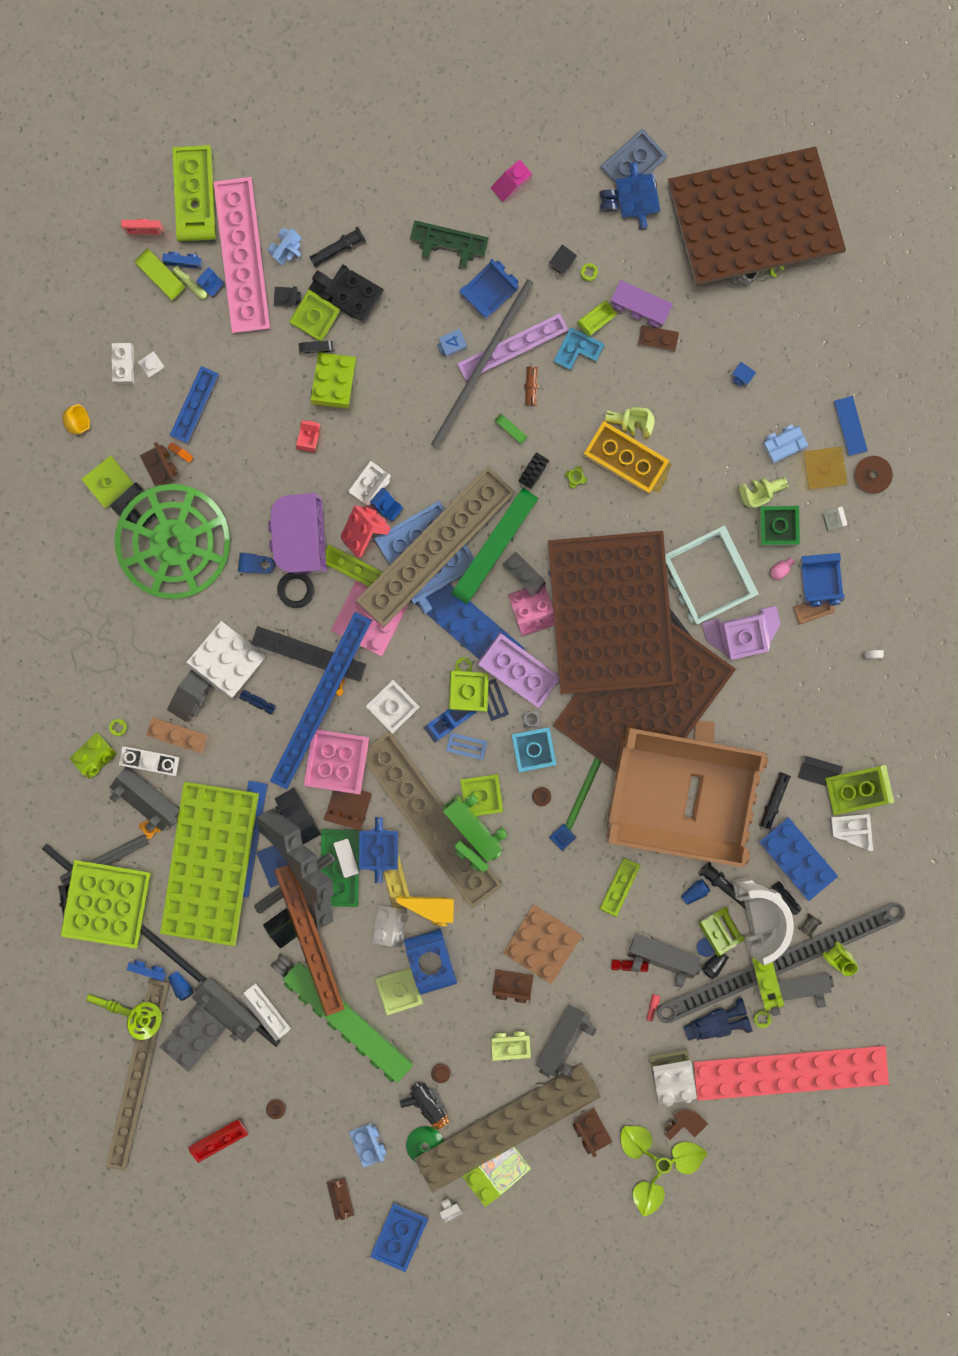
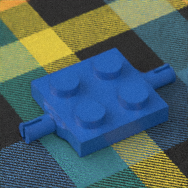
M637 162L629 163L631 175L616 179L622 218L638 217L640 228L648 227L646 215L660 211L654 173H638Z
M375 817V829L359 831V869L375 871L374 883H378V876L379 883H383V871L398 870V831L383 829V817Z

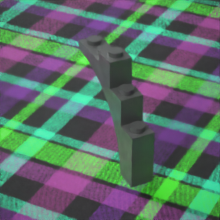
M274 809L258 816L259 832L275 846L293 871L307 900L316 929L319 930L333 922L330 897L334 895L332 880L318 870L316 854L302 844L300 828Z

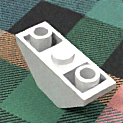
M123 746L119 765L176 776L180 757Z

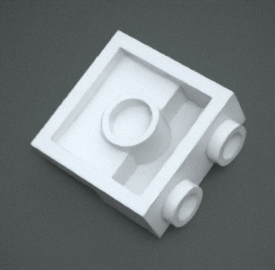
M691 1060L653 1067L659 1105L668 1107L675 1102L690 1103L693 1099H697Z

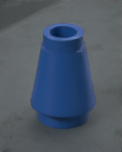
M703 879L696 880L681 897L689 905L708 896L711 890Z
M178 971L168 977L174 994L180 1001L193 995V988Z

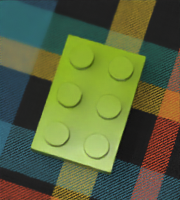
M318 352L311 404L349 409L356 357Z

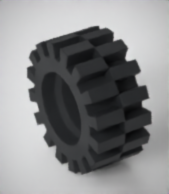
M536 452L518 481L532 489L547 466L549 459Z

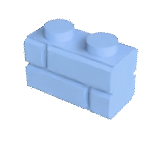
M792 424L782 429L784 433L779 435L773 433L765 437L766 441L762 444L772 464L808 447L799 426L793 427Z

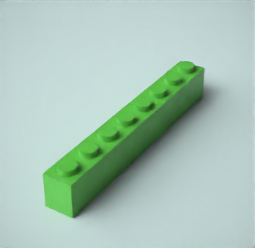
M300 961L284 977L283 981L285 983L283 985L289 991H296L301 1002L305 1005L309 1003L314 1008L312 1011L321 1018L323 1016L328 1020L327 1025L334 1031L338 1029L342 1033L341 1037L347 1043L352 1042L357 1046L355 1050L363 1057L367 1055L371 1059L369 1062L376 1069L381 1068L385 1072L384 1076L389 1081L398 1083L411 1069L413 1063L343 1000L344 1010L325 1016L310 971Z

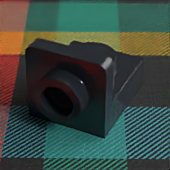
M275 286L273 306L297 308V303L301 302V292H298L297 286H293V288Z

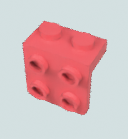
M354 506L342 531L341 540L356 557H362L372 534L388 535L391 528L386 523V520L376 512L374 507Z

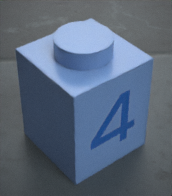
M460 329L440 337V343L437 344L441 355L445 354L446 358L467 349V344Z

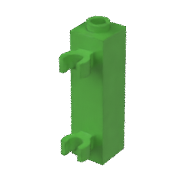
M471 793L464 801L457 794L443 805V813L486 862H489L491 859H497L502 851V845L499 841L508 836L506 834L507 831L501 827L492 834L470 809V807L478 802L475 794Z

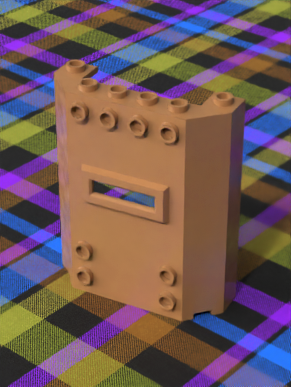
M627 727L625 740H622L607 815L606 827L609 828L606 834V842L745 868V863L748 864L750 852L745 847V842L748 843L750 832L748 831V826L753 821V812L751 810L752 805H755L757 800L755 789L760 783V775L758 773L763 772V768L767 767L768 757H766V753ZM691 777H700L692 818L684 817Z

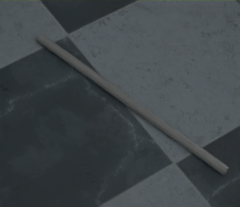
M527 279L433 439L432 446L438 448L531 289L533 285L531 280Z

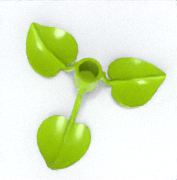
M624 1126L621 1131L620 1141L625 1154L630 1158L639 1159L645 1153L655 1161L654 1169L658 1172L652 1179L651 1184L642 1181L633 1189V1201L642 1216L652 1214L663 1203L665 1197L664 1189L660 1185H654L662 1173H668L674 1162L675 1168L680 1173H694L707 1156V1152L699 1145L690 1142H680L672 1148L674 1159L657 1158L647 1151L652 1146L653 1140L651 1133L646 1128Z

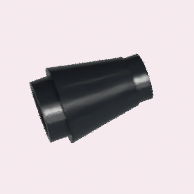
M725 953L721 956L714 955L703 964L702 972L713 980L715 977H718L729 957Z

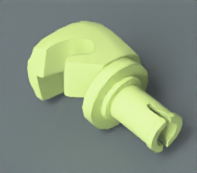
M631 407V409L627 408L624 413L607 410L605 422L622 425L623 431L629 430L633 437H635V428H640L643 438L648 439L652 434L655 419L648 408Z
M785 477L771 482L763 478L760 480V483L751 479L750 481L755 486L754 490L750 491L746 484L741 483L739 484V494L744 505L749 508H755L772 500L773 493L787 489L788 484L786 483L788 482Z

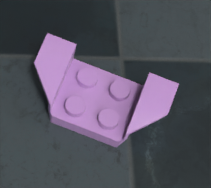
M777 606L760 609V614L725 622L714 619L702 622L706 641L724 653L729 659L734 660L769 652L770 642L780 626Z

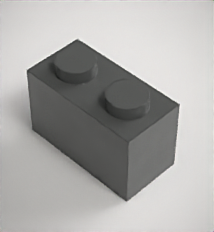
M517 552L513 553L502 564L507 572L532 597L546 585L543 578Z

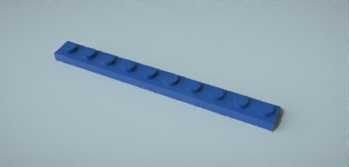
M354 612L270 782L286 790L288 789L372 622L371 619Z

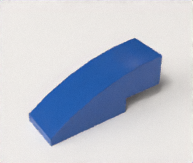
M446 710L423 728L435 743L478 711Z

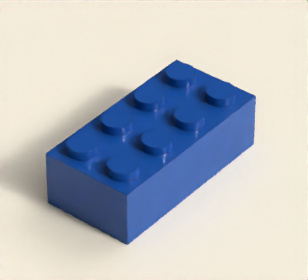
M785 817L757 841L807 901L814 898L838 877L789 817Z

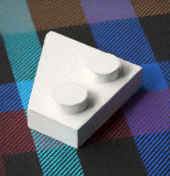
M870 814L831 817L833 837L873 851Z

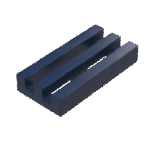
M496 679L488 681V692L497 715L493 716L488 703L487 711L491 721L509 715ZM491 684H494L497 695L504 710L503 713H500L492 689L490 687Z

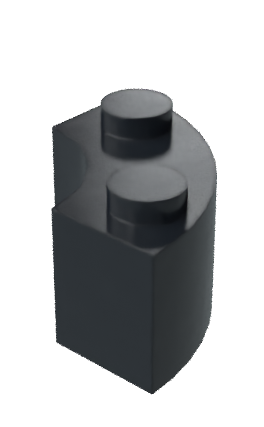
M295 788L274 798L278 805L275 807L277 813L300 828L302 844L321 835L315 821L307 811L303 800Z

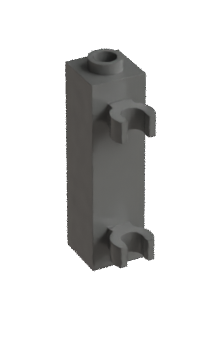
M128 767L122 770L109 787L113 790V794L109 798L114 803L121 797L149 820V823L145 826L149 832H152L155 827H158L161 831L167 826L171 828L178 820L176 815L180 810Z
M637 934L633 937L627 956L635 958L631 967L632 971L638 973L642 962H648L654 966L677 973L678 976L674 986L679 988L684 986L686 977L693 979L695 975H699L702 964H700L701 957Z
M827 972L777 980L783 1001L815 995L818 1008L826 1007L824 994L832 993L831 988L834 987L833 978ZM774 994L767 995L769 1000L775 999ZM778 1006L771 1008L773 1016L780 1015Z
M208 978L205 983L200 981L194 988L196 993L192 998L197 1002L195 1007L200 1011L204 1008L232 1032L230 1037L234 1041L239 1038L245 1043L261 1024L256 1017L211 978Z
M568 1006L535 1065L540 1068L539 1072L548 1078L550 1075L557 1077L559 1072L566 1076L572 1075L574 1069L564 1063L582 1031L594 1036L597 1029L587 1024L591 1016L576 1007Z

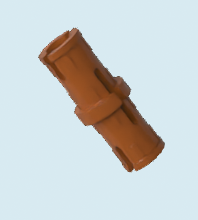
M532 366L526 367V384H524L526 389L524 405L529 406L531 400V406H537V389H539V384H537L538 367H534L532 373Z

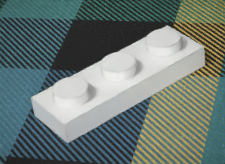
M256 983L240 995L275 1041L291 1029Z

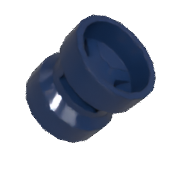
M617 190L599 191V198L601 199L600 211H618L619 204L616 201L618 198Z

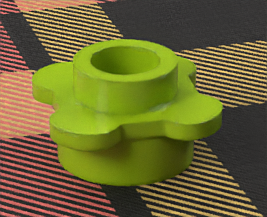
M580 466L565 472V477L568 478L571 488H576L577 485L585 484L587 481Z

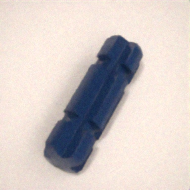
M243 690L239 698L241 700L248 701L249 704L260 710L264 709V712L268 714H273L276 706L272 703H267L266 700L254 694L251 695L246 690Z

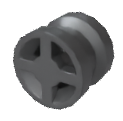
M280 953L276 962H272L270 966L282 977H285L287 971L292 969L294 964Z

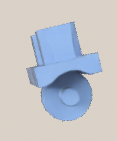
M282 228L278 233V237L283 241L279 246L272 243L267 251L283 266L286 260H291L294 255L300 257L301 253L297 250L301 246L299 241L302 237L292 228L290 230Z

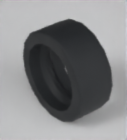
M287 573L280 579L277 593L285 605L292 608H301L312 600L314 585L306 574ZM291 579H300L307 586L306 596L299 601H292L286 597L285 585Z

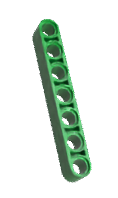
M525 488L520 490L452 591V596L466 605L469 603L539 499L537 496Z

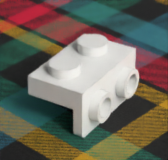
M368 460L346 491L363 504L370 506V501L380 489L385 488L389 484L391 475L371 460Z
M377 905L372 943L390 947H401L404 940L403 933L407 920V910Z

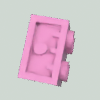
M545 585L533 597L525 589L508 594L522 636L555 626L554 609Z

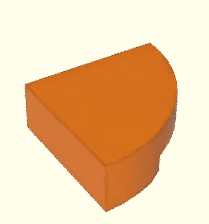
M173 442L167 447L189 463L193 459L191 454Z

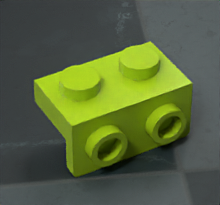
M96 732L69 759L84 776L91 779L113 759L117 752Z

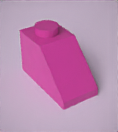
M518 160L491 186V189L503 203L532 179V173L521 160Z

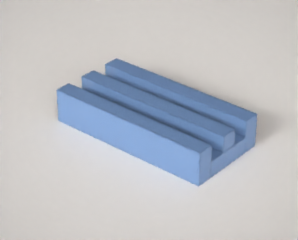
M450 733L446 751L483 760L488 741ZM454 737L471 742L483 744L482 748L472 745L455 742L452 740ZM451 745L480 751L481 755L451 749Z

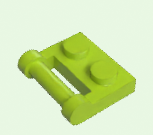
M727 906L722 907L698 923L717 956H721L745 940L744 935L740 934L731 919ZM719 917L723 918L725 924L727 925L732 936L734 937L733 940L730 938L728 932L726 931Z

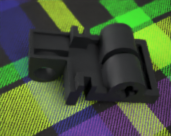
M344 264L341 265L333 280L317 270L312 277L313 282L308 288L342 309L349 316L363 323L384 291L383 288L353 270L350 271Z

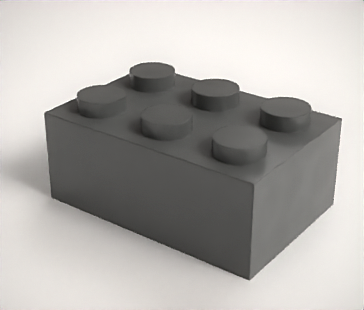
M194 1006L160 1045V1048L189 1072L225 1031L226 1027L204 1008L200 1011Z

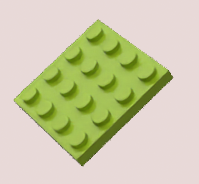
M73 860L60 937L137 949L150 872Z

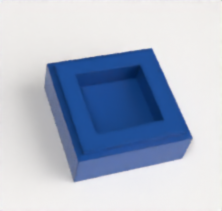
M563 823L549 838L563 851L577 837Z

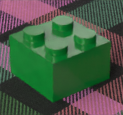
M760 506L758 508L759 547L798 546L800 544L799 506Z

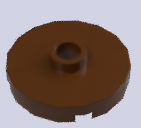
M879 456L864 458L858 463L854 472L855 483L859 489L869 494L881 493L887 489L893 477L890 464ZM872 471L877 473L876 478L871 477Z

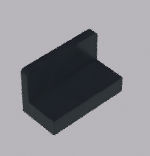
M804 756L798 778L827 786L826 778L841 774L843 766Z
M287 908L263 924L269 937L279 948L284 947L297 937Z

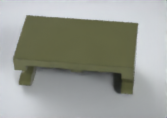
M687 1048L650 1054L649 1060L652 1074H654V1066L688 1061L689 1053Z

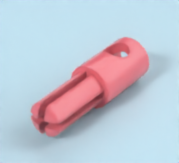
M652 994L647 1015L648 1021H653L661 997L659 995Z

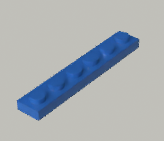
M248 781L247 787L248 792L259 793L243 897L249 898L260 834L257 817L263 814L268 787L266 783Z

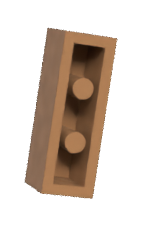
M154 717L151 719L146 736L201 754L204 752L209 735Z

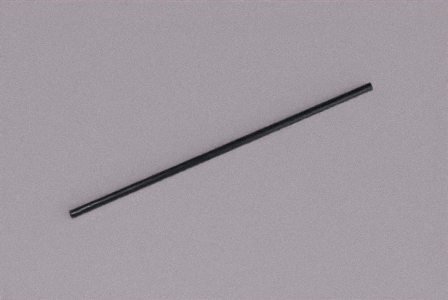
M47 843L43 846L42 850L68 872L72 870L73 865ZM141 924L140 933L194 979L205 983L207 979ZM261 1024L256 1029L258 1033L275 1047L281 1042L279 1039L275 1041Z

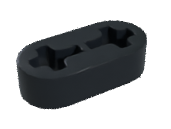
M335 341L298 343L300 354L335 352Z

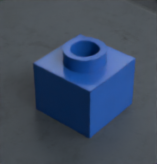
M740 362L731 374L732 381L740 387L742 385L746 387L756 372L743 362Z

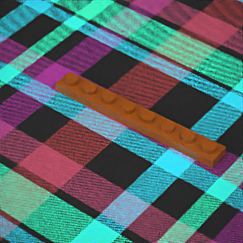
M289 865L275 869V876L324 1014L328 1016L342 1011L345 1008L302 888Z

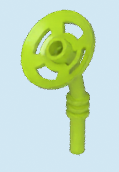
M90 994L86 998L87 1002L106 1008V1011L110 1010L111 1013H119L128 1017L127 1030L135 1039L145 1040L152 1037L161 1025V1011L151 1002L140 1003L132 1010L120 1006V1003H112V1000L106 1001ZM142 1007H150L152 1010L150 1011ZM155 1016L154 1024L150 1029L148 1025L151 1022V1017ZM134 1029H136L137 1031H144V1033H135Z

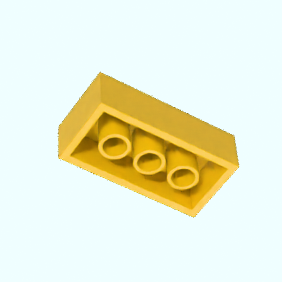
M603 421L583 454L585 458L647 495L650 494L670 461Z

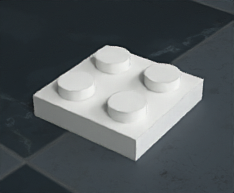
M394 680L366 706L392 734L420 708Z

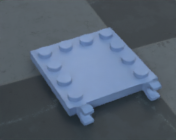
M440 501L394 526L388 535L380 534L373 539L389 566L445 510ZM466 544L410 600L413 605L418 602L424 614L432 609L426 597L462 577L474 560V556Z

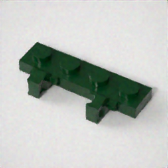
M414 220L410 240L420 243L419 247L423 248L422 259L429 260L431 250L437 249V247L457 251V254L461 255L459 267L466 269L468 259L473 260L474 255L485 257L489 237Z

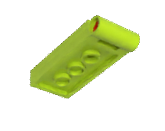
M210 145L172 147L177 242L216 240L212 148ZM193 203H198L196 208L192 207Z

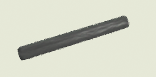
M141 835L89 862L108 865L148 845L149 841L145 835ZM72 870L60 876L64 886L69 885Z
M327 853L317 861L319 871L335 861L331 853ZM280 887L254 905L258 913H262L283 898Z

